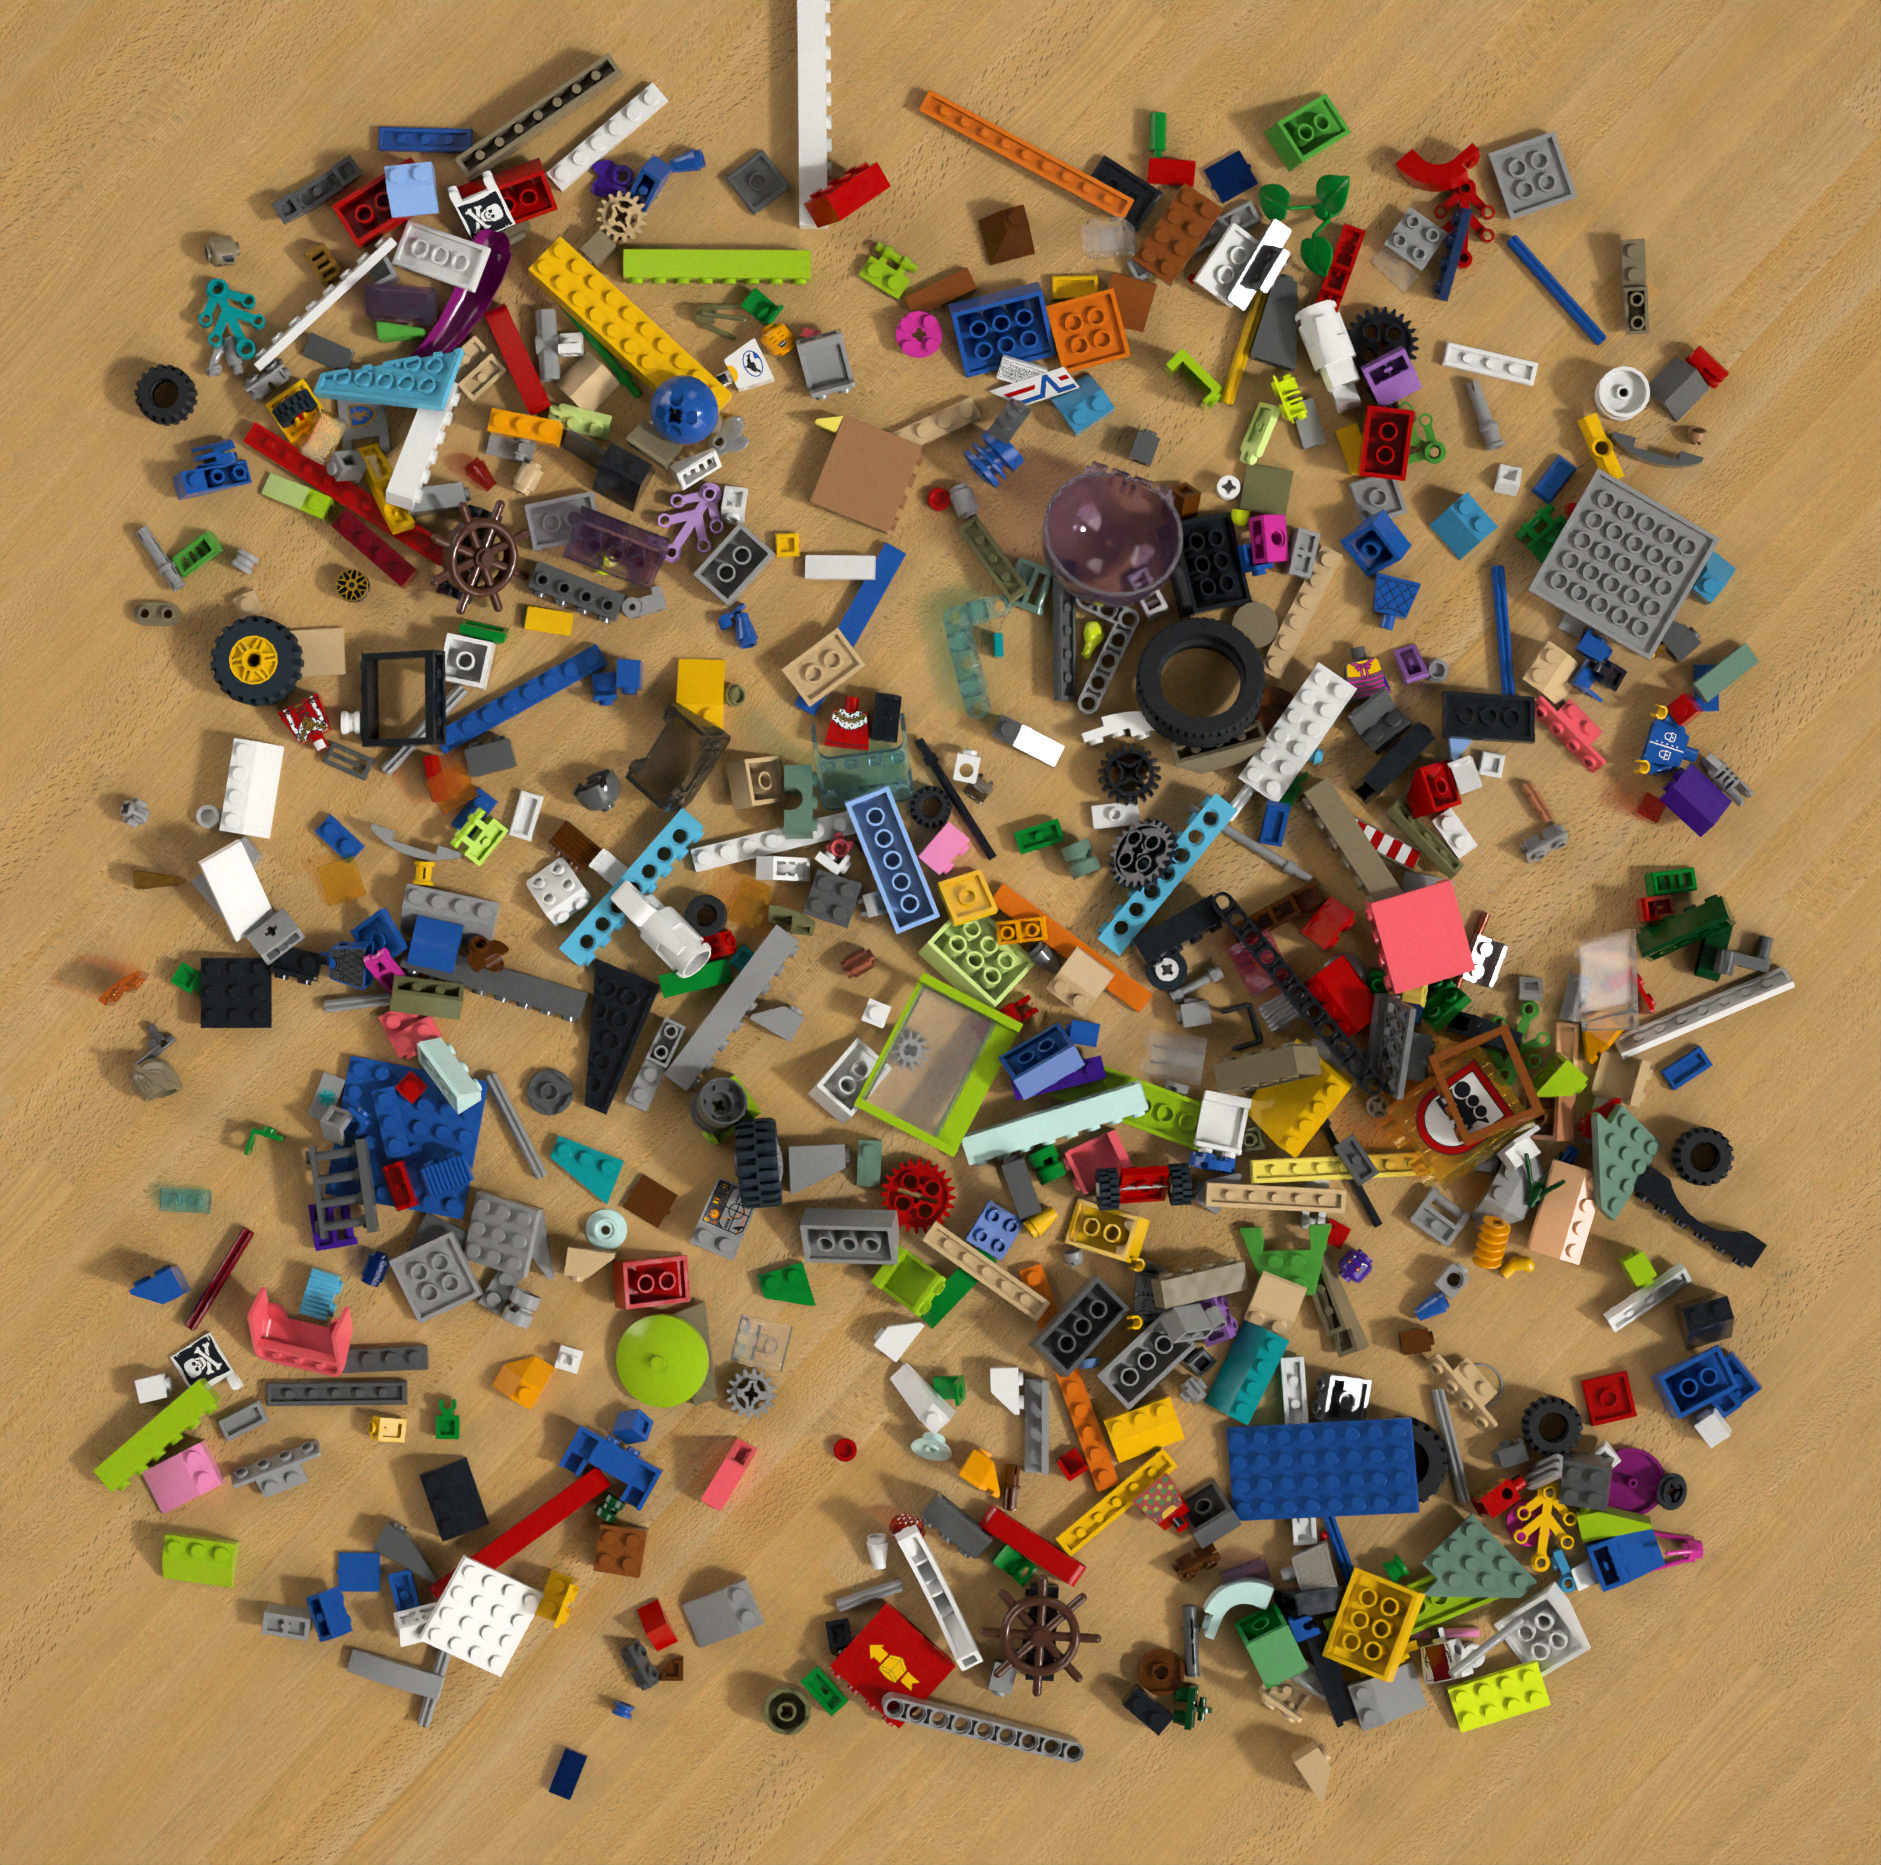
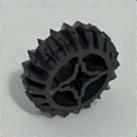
M1131 743L1128 750L1126 745L1122 744L1120 752L1118 748L1113 747L1114 756L1107 752L1105 757L1108 761L1101 760L1100 765L1104 768L1098 769V774L1102 775L1098 782L1105 784L1101 790L1102 792L1110 790L1107 795L1108 799H1111L1114 795L1117 796L1115 799L1116 804H1119L1120 800L1124 799V806H1128L1129 800H1132L1133 805L1137 806L1138 798L1145 803L1147 800L1145 794L1153 797L1154 793L1151 789L1157 790L1159 788V785L1154 781L1161 780V776L1155 774L1160 772L1161 768L1160 766H1153L1157 763V758L1149 760L1152 754L1150 750L1143 754V746H1140L1137 751L1134 750L1135 744ZM1125 758L1136 759L1132 764L1120 762V760ZM1143 765H1145L1149 774L1146 784L1138 774ZM1113 766L1117 768V772L1121 776L1116 784L1112 782L1110 777V771ZM1135 770L1133 775L1134 778H1132L1131 776L1125 778L1126 772L1131 773V771L1133 772ZM1129 785L1134 786L1136 789L1139 788V790L1131 792L1121 789Z

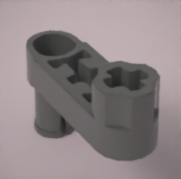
M1759 935L1756 954L1753 956L1717 949L1713 972L1733 976L1734 967L1739 966L1768 973L1771 963L1769 956L1774 938Z

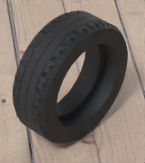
M1194 617L1171 623L1170 626L1164 627L1157 632L1156 636L1151 638L1141 654L1136 675L1138 706L1142 715L1146 717L1147 723L1153 729H1156L1159 735H1162L1165 739H1170L1173 743L1193 748H1211L1215 745H1223L1230 742V739H1235L1241 735L1254 721V717H1256L1260 709L1265 687L1264 665L1261 663L1262 658L1253 642L1247 636H1244L1242 631H1239L1238 628L1231 626L1227 622L1207 617ZM1200 648L1215 651L1226 657L1236 667L1240 678V690L1234 704L1227 711L1211 717H1193L1173 708L1165 700L1160 686L1161 672L1166 662L1172 656L1184 650Z

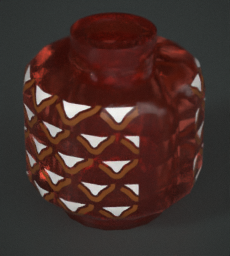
M906 1512L895 1515L889 1526L892 1539L897 1541L894 1536L895 1534L915 1524L924 1538L926 1531L924 1530L923 1521Z

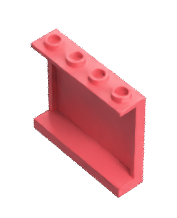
M1442 879L1436 881L1437 883L1375 902H1366L1365 916L1367 921L1371 922L1373 928L1371 938L1374 945L1378 946V963L1381 968L1384 967L1386 975L1383 977L1384 985L1391 993L1398 994L1476 970L1450 879Z

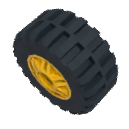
M247 616L243 620L237 619L233 621V625L230 627L226 626L222 630L223 634L221 637L217 636L214 642L217 644L215 649L211 650L210 655L213 656V662H210L211 670H214L215 673L213 677L215 682L221 686L220 689L235 701L256 707H262V705L270 706L276 704L278 700L282 701L287 698V694L296 689L297 686L295 684L297 680H301L302 674L300 671L301 667H304V660L301 658V654H303L302 647L297 643L299 640L290 632V629L275 620L262 616ZM260 657V663L255 666V659Z

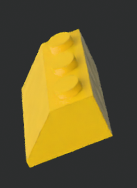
M1169 1395L1103 1419L1119 1463L1185 1439Z

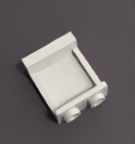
M1205 1090L1193 1147L1199 1148L1198 1152L1212 1154V1151L1222 1153L1221 1157L1235 1159V1156H1240L1252 1099Z

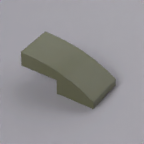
M769 905L767 924L790 925V934L813 936L816 921L795 910Z

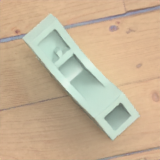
M1239 1577L1218 1586L1208 1596L1203 1605L1204 1611L1210 1614L1204 1617L1201 1626L1204 1629L1205 1637L1214 1640L1224 1614L1235 1605L1251 1604L1266 1610L1274 1591L1273 1584L1255 1577Z

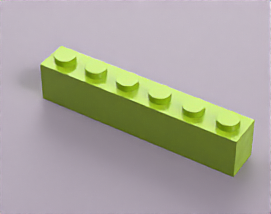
M205 1378L197 1380L93 1471L110 1492L118 1489L121 1492L131 1484L130 1478L135 1474L140 1476L149 1468L147 1464L152 1459L157 1461L165 1455L166 1451L164 1449L170 1444L174 1446L184 1438L182 1433L187 1429L190 1431L195 1429L201 1423L199 1419L204 1414L209 1416L219 1408L217 1403L222 1398Z

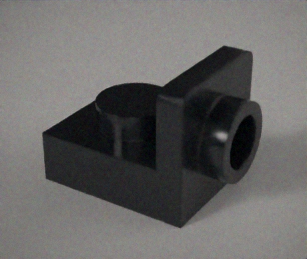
M848 1618L825 1622L829 1649L833 1656L836 1655L838 1657L852 1641Z

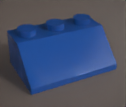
M1059 1022L998 1057L1024 1100L1035 1096L1041 1090L1057 1083L1058 1080L1070 1073L1076 1072L1085 1065L1074 1043Z

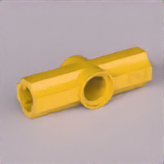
M1593 413L1578 420L1577 424L1589 448V455L1594 459L1597 468L1618 480L1625 477L1614 454L1613 445L1607 438L1597 414ZM1597 443H1602L1606 447L1604 455L1596 452L1595 445Z

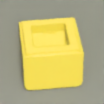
M843 416L816 419V427L837 435Z

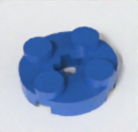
M1191 1151L1188 1164L1200 1169L1210 1171L1221 1170V1173L1234 1174L1236 1160L1227 1157H1215L1214 1154Z

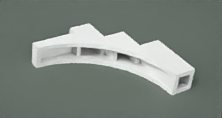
M916 1524L904 1528L894 1536L928 1599L956 1662L962 1671L983 1662L967 1622L927 1541L924 1540Z

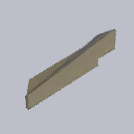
M1326 1250L1316 1292L1312 1295L1326 1336L1334 1335L1338 1357L1340 1358L1369 1348V1343Z

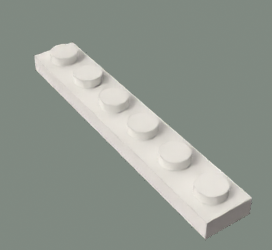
M652 82L550 169L547 175L563 192L587 172L594 163L601 160L662 108L668 100Z

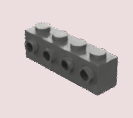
M540 561L537 562L528 585L533 590L532 594L545 599L547 595L554 598L553 603L563 607H567V604L576 607V612L586 616L589 615V612L598 615L597 620L609 625L611 621L617 623L622 610V604L627 598L622 593Z

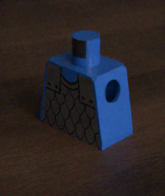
M374 941L338 942L331 946L330 952L321 951L318 962L320 965L329 966V977L331 980L364 990L373 984V974L365 966L363 958L369 954L374 955Z

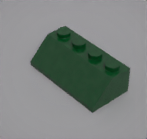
M1715 894L1704 900L1705 903L1696 906V904L1684 908V913L1675 916L1671 914L1662 918V923L1656 926L1649 924L1640 929L1641 932L1636 934L1642 957L1649 962L1655 961L1736 924L1726 899L1722 895L1718 897Z

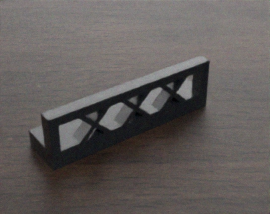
M1323 1627L1319 1629L1321 1634L1305 1639L1334 1723L1338 1728L1344 1725L1343 1722L1358 1716L1339 1663L1322 1656L1329 1637L1326 1628Z

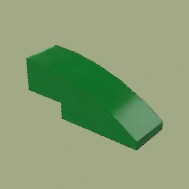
M728 958L707 963L690 977L681 978L676 974L678 971L658 976L664 998L733 981Z

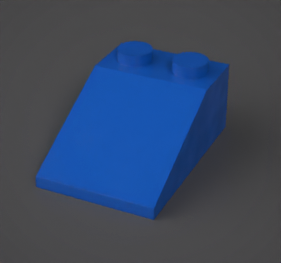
M1719 1345L1677 1362L1650 1376L1672 1419H1681L1739 1388Z

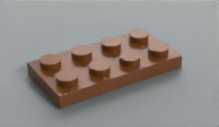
M1185 183L1139 248L1132 261L1171 287L1222 214L1223 208Z

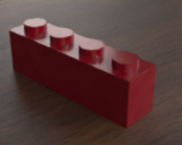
M347 508L331 525L404 590L420 573Z

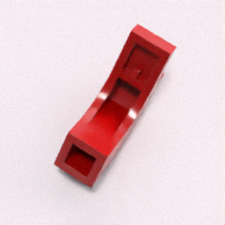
M1471 143L1452 161L1445 164H1432L1422 159L1411 149L1395 163L1397 173L1413 187L1429 192H1442L1454 189L1469 180L1467 169H1472L1479 162L1480 154L1479 149Z

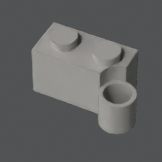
M1196 1302L1186 1306L1169 1308L1167 1314L1160 1319L1172 1344L1206 1339L1212 1332L1223 1328L1227 1324L1219 1306H1213L1204 1311L1201 1304H1196Z

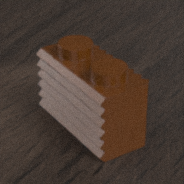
M567 820L549 840V843L552 844L550 849L560 858L564 854L570 859L568 864L578 873L581 869L586 872L590 868L588 865L602 850Z

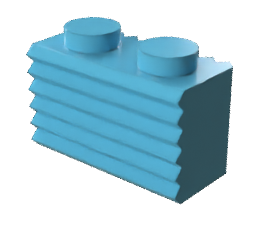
M317 1267L312 1268L299 1313L323 1321H327L329 1317L333 1318L337 1304L333 1302L336 1294L340 1295L344 1284L343 1281H340L342 1275Z

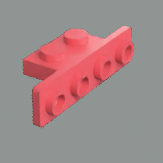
M1539 696L1535 700V716L1581 761L1584 767L1591 773H1594L1606 763L1591 746L1603 731L1571 699L1558 711L1543 696Z

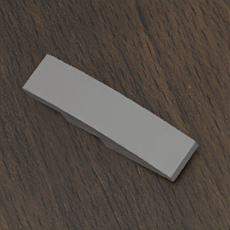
M358 1648L353 1649L347 1672L436 1700L440 1698L446 1678L412 1664L401 1663L382 1655L377 1656Z

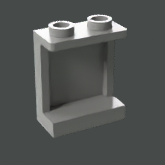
M840 329L795 340L811 399L822 400L829 397L831 393L838 392V394L850 392L851 388L856 387Z

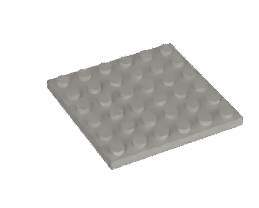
M1598 468L1527 591L1650 661L1720 538Z

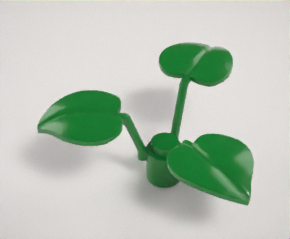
M1328 174L1320 177L1316 184V195L1322 202L1311 205L1290 206L1288 205L1290 193L1286 188L1274 183L1262 186L1259 190L1260 205L1263 213L1269 220H1284L1287 216V210L1315 209L1316 217L1323 220V222L1312 233V238L1302 240L1300 254L1304 264L1312 272L1320 276H1328V270L1333 259V249L1331 243L1325 237H1317V234L1327 224H1330L1331 218L1341 214L1349 193L1350 176Z

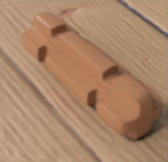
M1527 781L1520 786V789L1524 795L1527 794L1528 801L1535 812L1540 814L1539 818L1544 824L1548 823L1554 818V815L1550 809H1547L1548 806L1540 793L1535 791L1536 787L1532 781Z

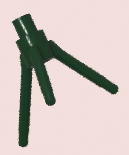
M1560 1151L1555 1160L1560 1161L1563 1152ZM1525 1153L1524 1158L1529 1198L1526 1205L1534 1208L1537 1201H1540L1546 1194L1565 1184L1566 1181L1563 1179L1546 1188L1544 1185L1548 1178L1550 1166L1541 1182H1534L1529 1154Z

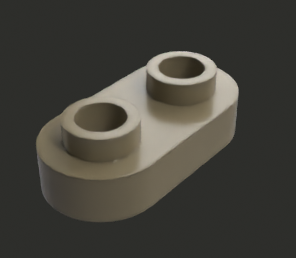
M142 602L135 607L134 618L143 626L172 627L180 622L182 612L173 603ZM147 609L149 616L143 618L142 611ZM167 610L172 611L171 618L165 617V612Z

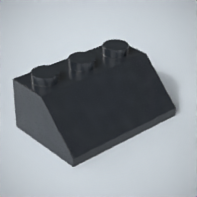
M467 1457L422 1472L419 1475L442 1542L489 1524Z

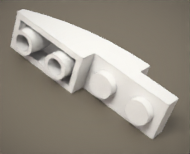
M1141 711L1122 712L1101 717L1103 727L1082 733L1081 736L1084 744L1089 742L1090 746L1104 742L1103 737L1111 735L1112 739L1126 735L1125 730L1127 729L1131 738L1137 737V740L1150 737V732L1156 729H1153L1147 723L1146 717L1142 715Z

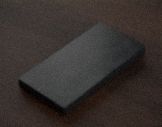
M1443 691L1442 738L1533 744L1535 742V697Z

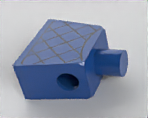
M1381 573L1375 575L1372 612L1382 615L1379 628L1393 631L1395 619H1406L1421 583Z

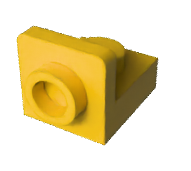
M373 1415L368 1428L371 1439L405 1443L407 1419Z

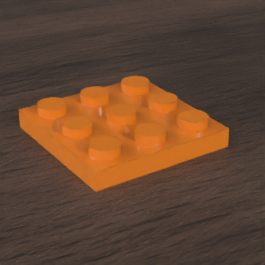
M1114 288L1046 306L1061 367H1064L1068 373L1131 356Z

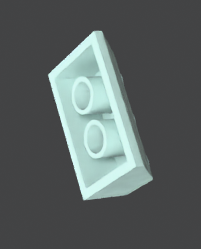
M436 1038L417 1043L419 1063L457 1114L462 1113L481 1100L482 1087L475 1078L471 1079L468 1075L469 1070L462 1060H457L454 1056L456 1052L449 1042L445 1043L442 1038Z

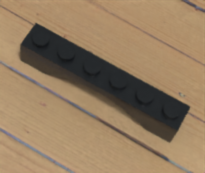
M1651 1166L1647 1168L1634 1189L1636 1191L1634 1196L1645 1203L1648 1200L1654 1203L1656 1211L1664 1216L1667 1213L1675 1218L1673 1222L1683 1229H1686L1687 1226L1695 1231L1693 1236L1702 1242H1705L1707 1239L1713 1243L1712 1249L1723 1256L1725 1253L1733 1257L1732 1262L1742 1269L1745 1266L1752 1268L1767 1246L1747 1231H1722L1710 1228L1699 1222L1679 1202L1670 1179Z

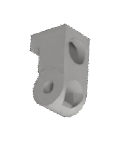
M660 585L652 587V594L638 599L635 597L625 599L622 604L623 613L629 618L636 619L668 610L662 587Z

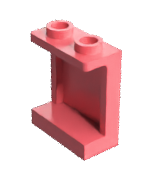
M1112 1129L1065 1151L1066 1157L1062 1158L1067 1171L1072 1170L1075 1175V1179L1072 1182L1077 1193L1082 1191L1083 1195L1096 1189V1169L1116 1167L1119 1179L1121 1168L1133 1167L1116 1129Z

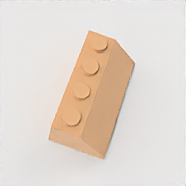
M1553 1159L1545 1187L1547 1188L1563 1179L1566 1183L1541 1198L1526 1249L1579 1265L1596 1210L1594 1173L1591 1170Z

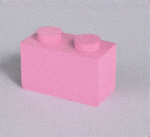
M948 821L918 858L939 876L942 872L947 875L955 865L952 862L957 855L962 857L970 848L967 844L970 839Z

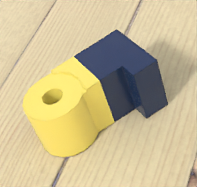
M1428 985L1405 991L1402 995V1001L1417 1009L1414 1023L1416 1026L1421 1024Z

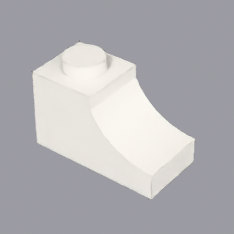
M756 856V880L810 881V858Z

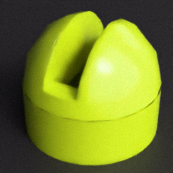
M1232 509L1231 519L1234 524L1244 526L1249 521L1248 518H1250L1251 511Z

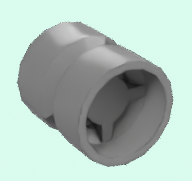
M514 1287L509 1297L511 1304L506 1305L501 1318L519 1327L529 1329L534 1318L532 1312L537 1311L542 1298L521 1288Z

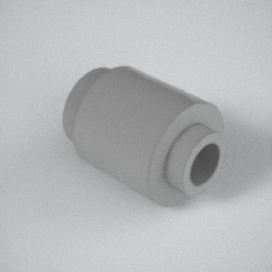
M962 483L949 490L951 494L949 497L958 517H964V520L977 515L976 511L980 507L971 487H968L966 483Z

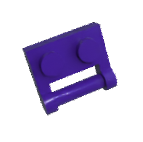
M316 1204L308 1205L316 1251L358 1244L353 1228L344 1229L345 1239L339 1240L337 1230L328 1231L329 1238L321 1239L320 1234L317 1235L315 1230V1221H318ZM352 1204L326 1207V1221H335L334 1208L336 1207L341 1209L342 1220L350 1219L349 1205Z

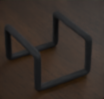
M1246 1002L1221 1010L1222 1014H1228L1246 1008L1256 1040L1233 1046V1051H1240L1260 1045L1263 1042V1036L1252 1003Z

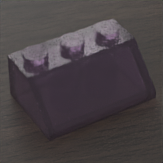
M365 283L366 315L375 323L376 321L386 322L387 319L395 320L396 324L408 325L409 321H419L418 325L432 326L433 322L437 323L439 321L440 294L433 287Z

